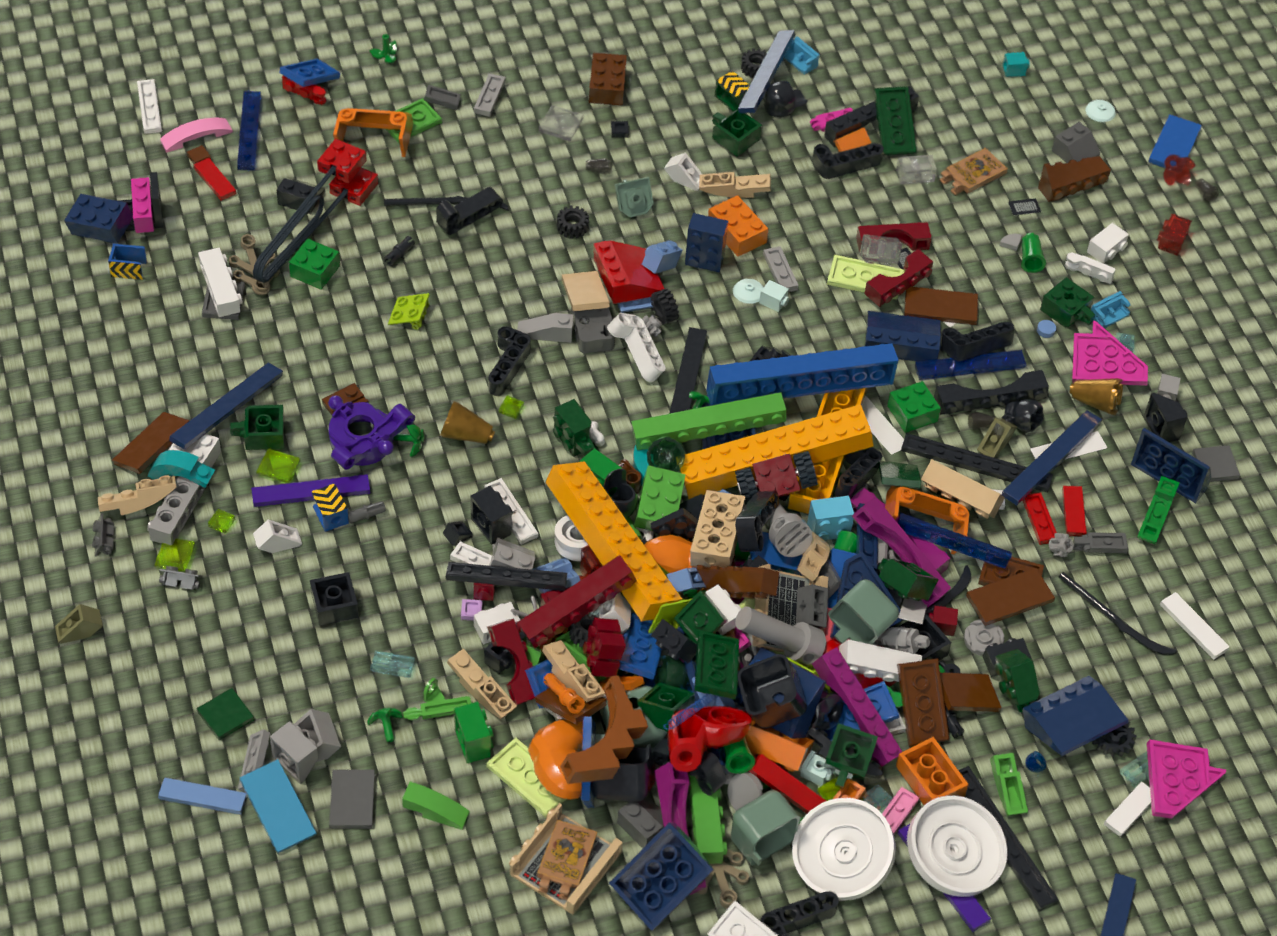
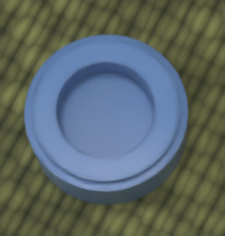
M1050 320L1040 321L1037 327V333L1044 338L1052 337L1056 331V325Z

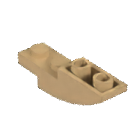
M735 172L702 174L699 179V190L724 197H735L738 195L740 198H754V193L771 191V175L761 174L735 177Z
M166 475L155 480L143 479L136 483L135 491L124 490L118 494H103L101 497H98L99 511L120 508L121 515L147 508L166 497L176 488L175 476Z
M812 532L813 539L811 545L802 553L803 556L797 568L803 576L812 582L817 578L830 552V545L814 532Z
M561 640L543 647V653L553 665L552 673L567 688L574 689L577 695L587 702L605 696L604 690L585 664L579 665Z
M464 649L448 659L447 664L458 675L462 686L492 714L502 719L517 708L516 704L491 676L488 677Z

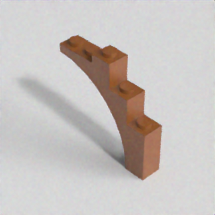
M611 676L603 688L609 708L608 729L604 738L590 748L568 754L560 766L567 784L612 779L620 768L618 759L627 758L634 748L632 739L641 738L648 728L647 720L643 716L641 709L633 710L632 703L628 699L625 687L621 683L619 676Z

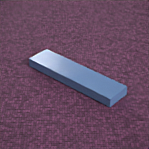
M164 778L158 797L160 800L241 815L247 794Z

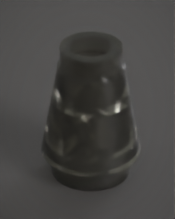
M608 158L586 160L585 168L586 170L603 175L610 174L612 171V160Z
M1203 178L1196 181L1195 186L1205 201L1212 202L1217 199L1219 195L1217 187Z
M975 411L968 416V427L973 430L990 428L993 420L997 417Z

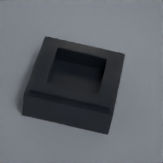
M611 121V138H629L628 121Z

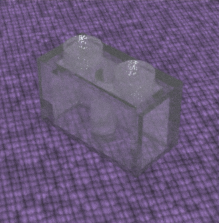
M932 155L898 157L896 171L900 184L934 182L937 169Z
M863 235L859 255L866 263L870 264L875 262H881V264L888 266L892 265V263L898 264L902 243L897 238Z

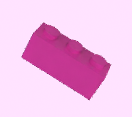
M149 177L131 179L135 232H154Z

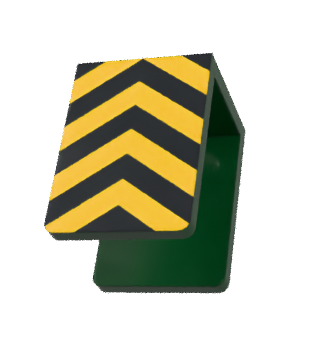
M731 71L716 80L715 97L732 112H735L744 98L743 94L747 92L750 85L734 71Z

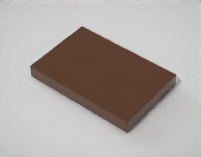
M987 550L978 584L985 586L1037 568L1042 576L1044 565Z
M940 673L943 698L949 711L998 712L1002 708L988 674Z
M550 688L535 696L536 703L576 725L582 722L584 717H590L607 705V700L599 697L588 702L585 701L582 711L572 714L568 711L567 706L560 703L559 697Z

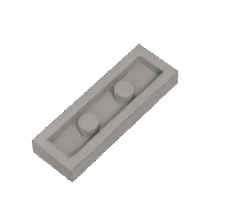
M489 73L474 106V113L491 116L505 84V77Z
M781 246L764 249L763 256L775 282L788 288V292L798 290V283Z
M265 729L250 735L241 776L263 767L270 732ZM239 782L238 790L245 793L241 782Z

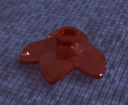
M1169 155L1164 162L1166 169L1163 173V178L1169 186H1172L1175 181L1181 184H1189L1191 180L1189 170L1193 169L1196 165L1188 157L1180 158L1178 155ZM1170 162H1176V166H1171Z

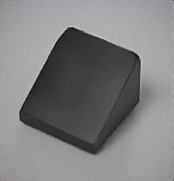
M463 521L448 523L443 531V535L453 546L473 535Z

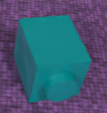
M1025 52L1005 53L1002 66L1006 77L1026 76L1030 62L1026 58Z

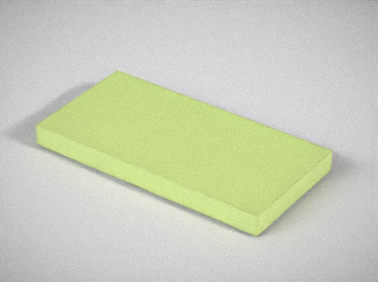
M834 255L827 285L865 293L866 282L878 274L896 277L902 275L904 269Z
M514 738L486 763V767L546 818L552 808L555 809L559 803L562 804L567 799L555 796L545 789L535 775L534 763L528 752L529 748L520 740Z

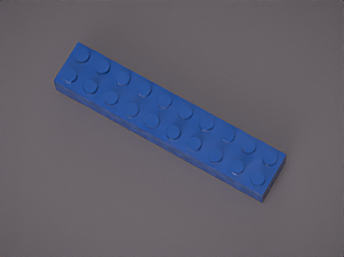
M890 343L710 366L706 392L712 406L781 392L783 399L892 385L899 360L893 344Z

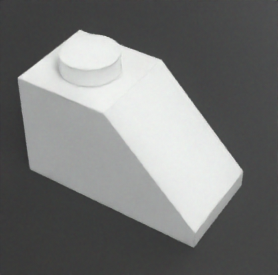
M686 153L672 157L664 167V170L672 180L695 191L699 190V179L702 173Z
M269 519L253 533L258 549L270 553L302 545L296 528Z

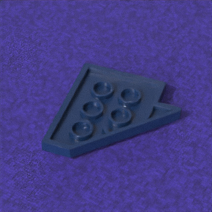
M862 551L844 562L836 604L859 581L867 579L872 581L897 606L900 614L901 610ZM898 616L897 620L889 628L902 622L904 619H900ZM832 623L830 633L831 639L840 630L834 623Z

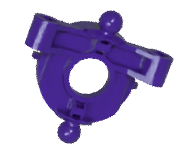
M332 396L328 402L329 407L335 410L329 423V440L333 448L331 457L345 470L350 469L354 465L365 466L374 464L393 452L394 446L392 443L394 436L406 429L407 425H412L415 421V415L402 404H397L389 414H386L369 403H352L350 401L344 404L341 397ZM355 422H370L374 425L373 430L363 436L354 435L348 430L349 425Z

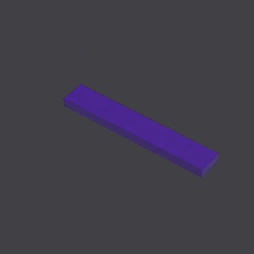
M368 474L252 487L253 507L314 500L312 491L331 484L336 485L342 497L370 494Z
M910 824L898 830V835L906 845ZM943 893L972 932L990 922L991 918L974 896L959 897Z

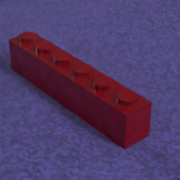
M619 555L518 621L535 649L538 646L544 645L556 634L562 633L571 624L579 622L588 613L597 610L606 601L612 600L621 591L630 588L637 580L632 570L621 555Z

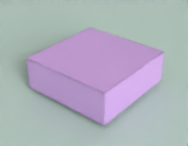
M462 599L461 620H474V615L482 611V600Z

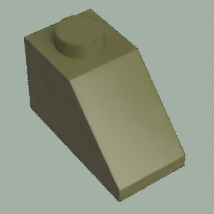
M995 418L977 451L986 456L996 458L1008 444L1017 427L1003 418Z
M79 604L55 626L58 643L62 644L91 637L103 626L99 609Z

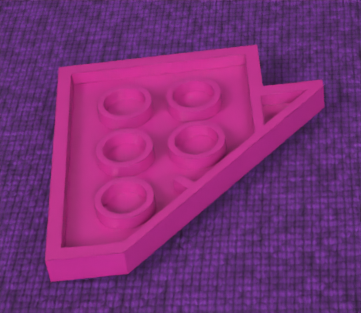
M1093 321V334L1074 333L1072 383H1075L1076 380L1119 378L1123 380L1120 383L1123 385L1147 386L1148 366L1098 322Z
M1149 739L1146 744L1152 816L1174 818L1223 777L1226 769L1209 766L1208 749Z

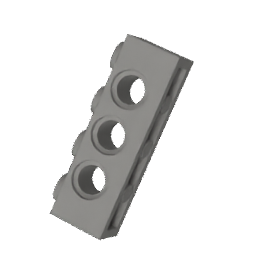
M180 476L175 478L176 488L164 498L162 506L157 508L156 516L153 520H150L147 528L151 541L171 547L205 490L204 487Z

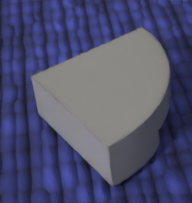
M1009 234L1001 240L1000 246L1017 251L1022 235Z

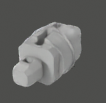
M892 627L888 628L885 633L875 640V644L889 649L916 654L919 648H927L930 645V639L927 636L919 635L918 629Z

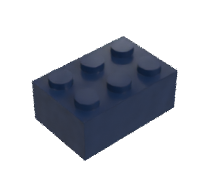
M80 194L64 222L72 235L118 244L133 219V214L126 202Z
M693 213L688 227L685 265L720 273L725 257L728 220Z

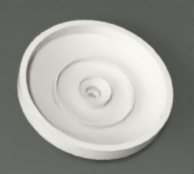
M942 796L924 805L910 823L907 836L910 858L921 877L935 889L953 896H973L988 889L1001 876L1007 860L1006 839L994 816L977 802L961 796Z
M838 798L816 806L803 818L794 836L792 852L794 864L799 875L814 892L819 894L825 891H832L836 893L840 901L866 896L884 882L895 860L896 845L890 825L875 807L858 799Z

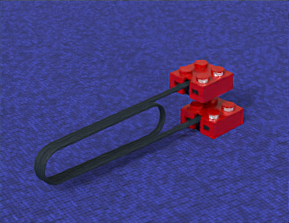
M335 139L317 160L318 171L326 175L260 254L253 268L254 279L263 283L269 281L343 198H347L349 202L358 206L364 203L378 185V174L362 168L367 161L365 150ZM331 175H335L334 179L329 183L330 194L337 198L321 216L324 208V199L319 195H315ZM319 200V207L313 219L263 272L268 260L316 201Z

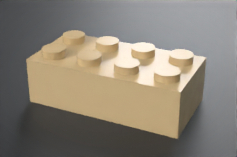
M932 459L921 478L925 483L924 487L936 494L940 491L944 498L953 502L956 499L959 501L958 504L965 506L970 511L972 508L976 509L975 512L986 519L989 516L995 518L1005 499L1000 493Z

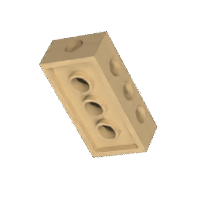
M706 490L690 550V566L704 565L711 567V565L727 568V566L732 565L738 541L735 522L737 516L745 507V496Z

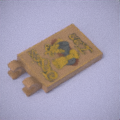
M984 148L946 167V170L941 172L943 178L939 179V181L945 185L954 180L955 182L952 185L955 188L951 189V192L954 195H958L962 191L968 194L1007 174L1008 168Z
M557 819L537 872V877L541 878L538 892L547 894L550 883L555 882L562 885L559 898L567 901L571 888L576 889L581 882L597 838V831Z

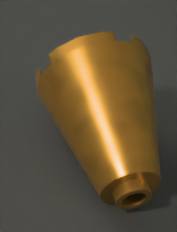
M1119 378L1076 380L1075 383L1071 384L1069 393L1072 394V398L1110 415H1116L1118 412L1115 409L1116 405L1121 404L1123 384L1120 383L1123 380Z
M453 401L440 436L486 444L487 441H492L495 431L492 430L493 426L459 402Z

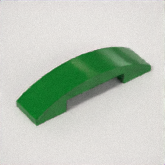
M1161 476L1137 538L1156 544L1180 482Z

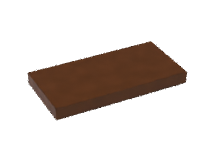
M909 287L905 290L904 316L935 319L942 322L977 324L978 294L920 287Z
M162 412L112 459L114 465L141 474L162 452L173 444L169 441L170 435L190 420Z
M1037 568L968 591L966 594L984 626L1044 606L1055 600L1054 595Z
M938 659L897 664L908 746L917 745L932 737L937 742L949 740Z

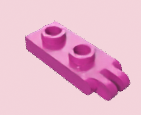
M846 108L820 114L815 119H811L810 124L814 131L821 130L824 132L826 122L853 110L852 108Z

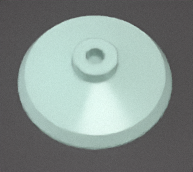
M1094 100L1087 104L1085 109L1086 114L1098 122L1111 121L1116 115L1114 107L1104 100Z
M743 279L734 285L733 294L739 301L753 304L760 301L761 290L764 287L754 279Z

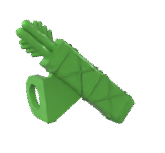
M432 678L427 683L423 693L426 703L420 704V709L416 707L406 709L403 712V717L405 719L408 718V720L418 719L419 716H422V719H432L453 715L454 708L470 704L471 699L470 696L445 700L438 687V680Z

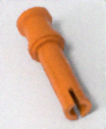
M553 673L546 674L544 677L545 681L543 682L559 697L560 703L567 706L568 711L572 714L582 711L585 705L584 699L578 696L574 689L567 688Z

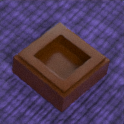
M203 145L187 151V156L193 164L207 158L211 159L210 154Z

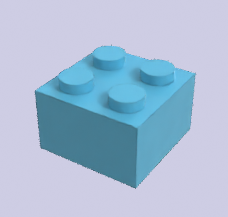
M849 496L811 500L807 521L811 531L825 541L837 539L840 531L851 532L854 511Z

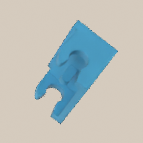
M798 36L793 39L784 57L804 75L817 68L819 63V54Z
M1119 291L1092 305L1091 311L1095 313L1094 321L1098 322L1103 328H1106L1129 316L1130 311L1126 307L1131 306V304L1122 295V292Z

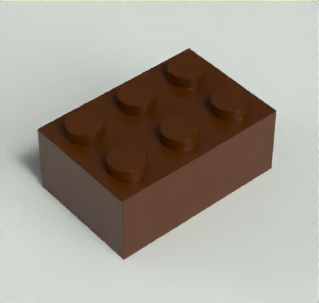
M593 53L589 103L623 106L627 55Z

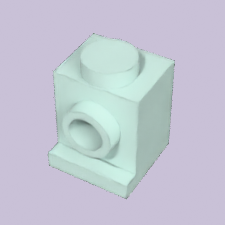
M811 750L802 765L800 776L823 787L826 780H831L835 770L824 767L826 759L816 755L815 751Z

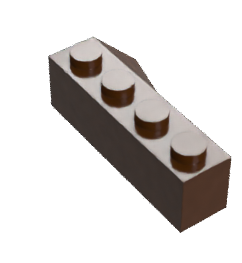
M1100 156L1082 158L1079 162L1069 160L1065 164L1062 162H1055L1054 165L1046 163L1043 165L1038 189L1048 202L1058 200L1108 182L1111 169Z
M697 565L696 568L707 590L719 585L722 590L728 592L732 599H741V597L746 599H754V597L767 599L768 596H776L779 571L760 567L740 568L727 566L726 568L711 565V567Z

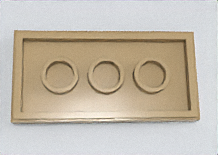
M598 271L562 274V282L573 311L609 307V300Z

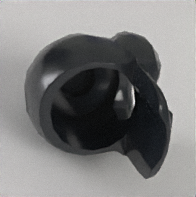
M785 80L770 84L764 95V108L766 112L777 118L789 116L794 112L795 108L807 104L802 91L798 89L793 90L791 84Z
M616 469L606 476L603 488L609 493L610 489L616 487L615 493L610 498L626 519L634 513L637 506V497L634 489L627 484L626 470Z
M823 690L811 722L812 729L831 730L837 725L843 711V699L838 694H832Z

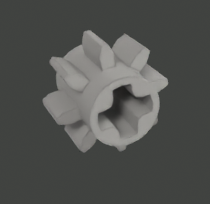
M645 315L642 318L650 336L653 334L656 337L661 332L660 326L662 323L654 315L651 317Z
M1055 533V538L1050 539L1049 549L1051 552H1054V556L1067 557V552L1072 551L1073 541L1071 538H1068V534Z

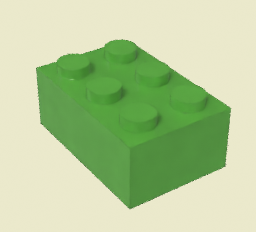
M647 466L634 527L653 531L651 530L652 522L679 510L686 474Z

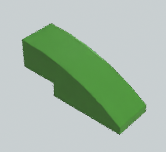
M1014 753L992 756L990 758L992 772L1006 815L1028 813L1020 771L1017 772Z
M411 781L402 798V806L404 808L422 813L425 819L463 830L470 810L454 800Z

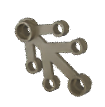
M245 234L241 237L240 242L241 247L247 253L250 264L240 260L238 256L232 255L229 257L228 264L230 267H240L253 275V268L257 260L253 249L256 241L254 236ZM275 253L268 260L265 267L275 260ZM280 269L265 283L245 275L242 270L234 271L233 280L236 282L243 281L252 286L253 292L257 295H266L270 291V281L273 277L279 276Z
M727 849V855L723 856L730 859L731 865L725 862L722 864H710L714 871L705 879L706 888L697 892L698 894H705L708 890V883L715 874L721 891L720 904L724 908H729L734 901L737 902V894L734 890L729 889L724 872L736 878V882L740 885L747 884L749 880L748 872L740 871L733 867L742 864V854ZM738 857L740 860L734 861L733 858ZM739 876H745L746 879L741 880ZM730 899L732 902H726L724 900Z

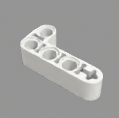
M619 313L607 326V329L614 337L625 339L642 377L647 382L653 383L665 371V365L649 331L639 316Z

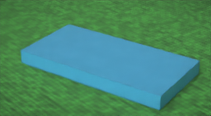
M278 759L239 778L277 854L316 835V831Z

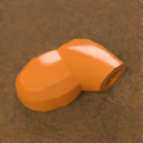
M666 535L651 539L644 544L666 577L667 574L679 570L695 568V566H690V550L693 542L679 536Z
M562 719L539 729L528 749L534 763L535 775L540 783L550 793L563 799H577L582 796V783L567 784L560 766L568 754L580 752L583 749V721L576 725L567 719Z

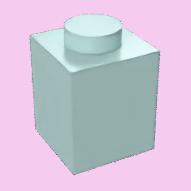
M769 280L761 290L759 303L779 312L789 301V289Z

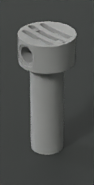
M779 503L777 509L766 522L770 528L769 539L782 555L787 557L799 556L811 545L813 539L812 531L803 518L797 514L787 513Z
M748 606L743 607L737 614L735 621L737 629L784 648V654L787 658L805 667L812 666V663L821 657L825 650L826 637L824 632L805 622L791 626Z

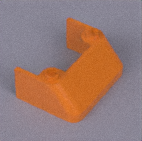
M345 108L338 113L333 133L334 140L344 141L347 126L401 130L399 144L402 157H406L413 127V118L410 113Z
M891 486L887 491L885 509L895 520L898 517L900 505L953 522L951 554L955 555L967 539L969 511L965 506L909 487Z

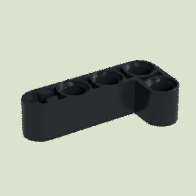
M872 143L832 154L826 145L818 144L814 147L812 163L822 178L832 179L880 165L884 148L878 143Z
M487 187L455 206L448 200L443 201L436 209V222L447 235H452L498 209L502 205L503 199L492 187Z
M1001 322L964 335L955 328H945L942 331L941 349L954 360L964 361L1013 344L1015 326L1011 322Z
M508 326L501 327L497 332L498 347L505 352L488 376V391L494 396H500L505 392L531 350L530 336Z
M870 447L846 454L845 460L851 466L840 476L835 496H849L851 499L877 473L883 457L882 453Z
M757 491L737 516L735 527L741 552H761L763 550L762 528L778 507L779 496L777 491Z
M664 737L652 748L654 749L655 763L661 766L671 763L668 738ZM706 750L703 753L699 766L695 770L688 772V775L696 777L700 789L708 796H712L727 781L717 756Z
M825 891L762 915L761 922L764 925L771 924L773 928L769 929L778 936H788V933L832 918L836 914L839 898L836 893ZM805 910H810L813 913H806ZM785 917H791L793 920H786Z

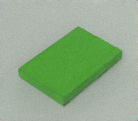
M423 98L396 110L397 112H407L412 115L413 127L410 138L442 123V118ZM386 129L399 143L401 130Z

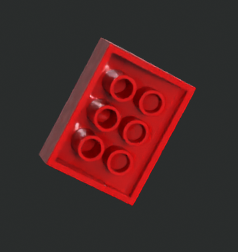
M611 240L593 244L594 262L613 304L652 297L651 294L665 289L658 274L653 273L642 265L645 257V248Z

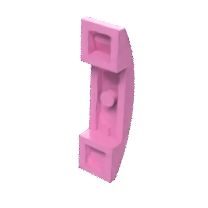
M204 118L183 124L171 130L160 141L166 153L183 148V142L213 133L216 137L232 133V129L225 118Z

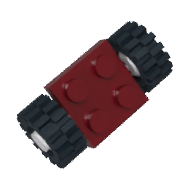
M806 451L793 455L795 469L790 453L753 463L755 481L751 468L735 471L741 496H745V505L757 492L756 487H759L760 491H777L779 497L800 492L796 476L799 477L802 489L818 485L809 452Z

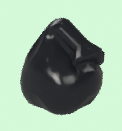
M1033 399L1010 402L1006 405L1002 418L1011 424H1015L1022 432H1033L1044 420L1043 406L1040 402Z

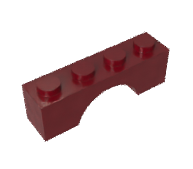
M928 222L858 226L856 235L859 254L877 253L882 244L890 241L901 242L912 251L917 249L929 250L932 239Z
M917 249L906 256L903 268L905 272L902 275L888 277L878 274L866 282L864 294L879 307L889 303L897 295L903 294L909 287H913L923 278L929 277L932 273L934 261Z
M513 618L487 626L493 646L505 648L512 654L515 660L516 669L514 676L506 684L510 699L516 705L534 699L535 696L525 672L526 669L533 667V665L527 659V646L524 641H521L519 623L515 622Z

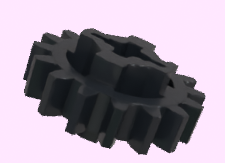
M1129 721V723L1093 740L1092 744H1098L1096 750L1103 749V755L1111 753V757L1114 758L1115 754L1118 753L1122 757L1124 752L1129 754L1130 750L1133 749L1137 735L1134 734L1135 728H1129L1131 723Z

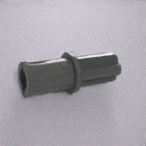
M381 501L368 506L362 505L363 507L348 512V521L351 524L363 519L368 520L371 516L385 512V504Z

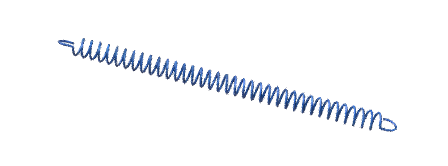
M706 694L692 705L696 707L697 703L699 706L698 702L702 703L701 700L705 706L712 702L708 697L710 694ZM705 697V700H707V699H706V697H707L710 702H707V704H706V702L703 700V698ZM691 705L684 709L681 713L671 718V720L675 722L674 719L678 717L681 721L679 715L682 716L681 714H683L684 716V712L688 718L691 717V715H694V711L691 709L693 706ZM687 709L691 710L689 714L686 712Z

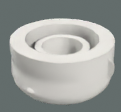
M568 515L562 517L555 526V547L559 554L566 559L577 562L594 558L596 555Z

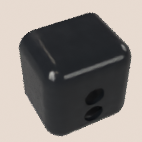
M777 654L748 665L739 671L738 682L746 711L760 728L768 729L802 716L805 713L807 705L798 673L785 655ZM783 694L784 700L778 703L774 699L775 695Z
M648 744L647 747H634L627 758L618 759L620 768L612 779L592 781L594 797L602 801H643L655 784L654 749L651 748V744Z

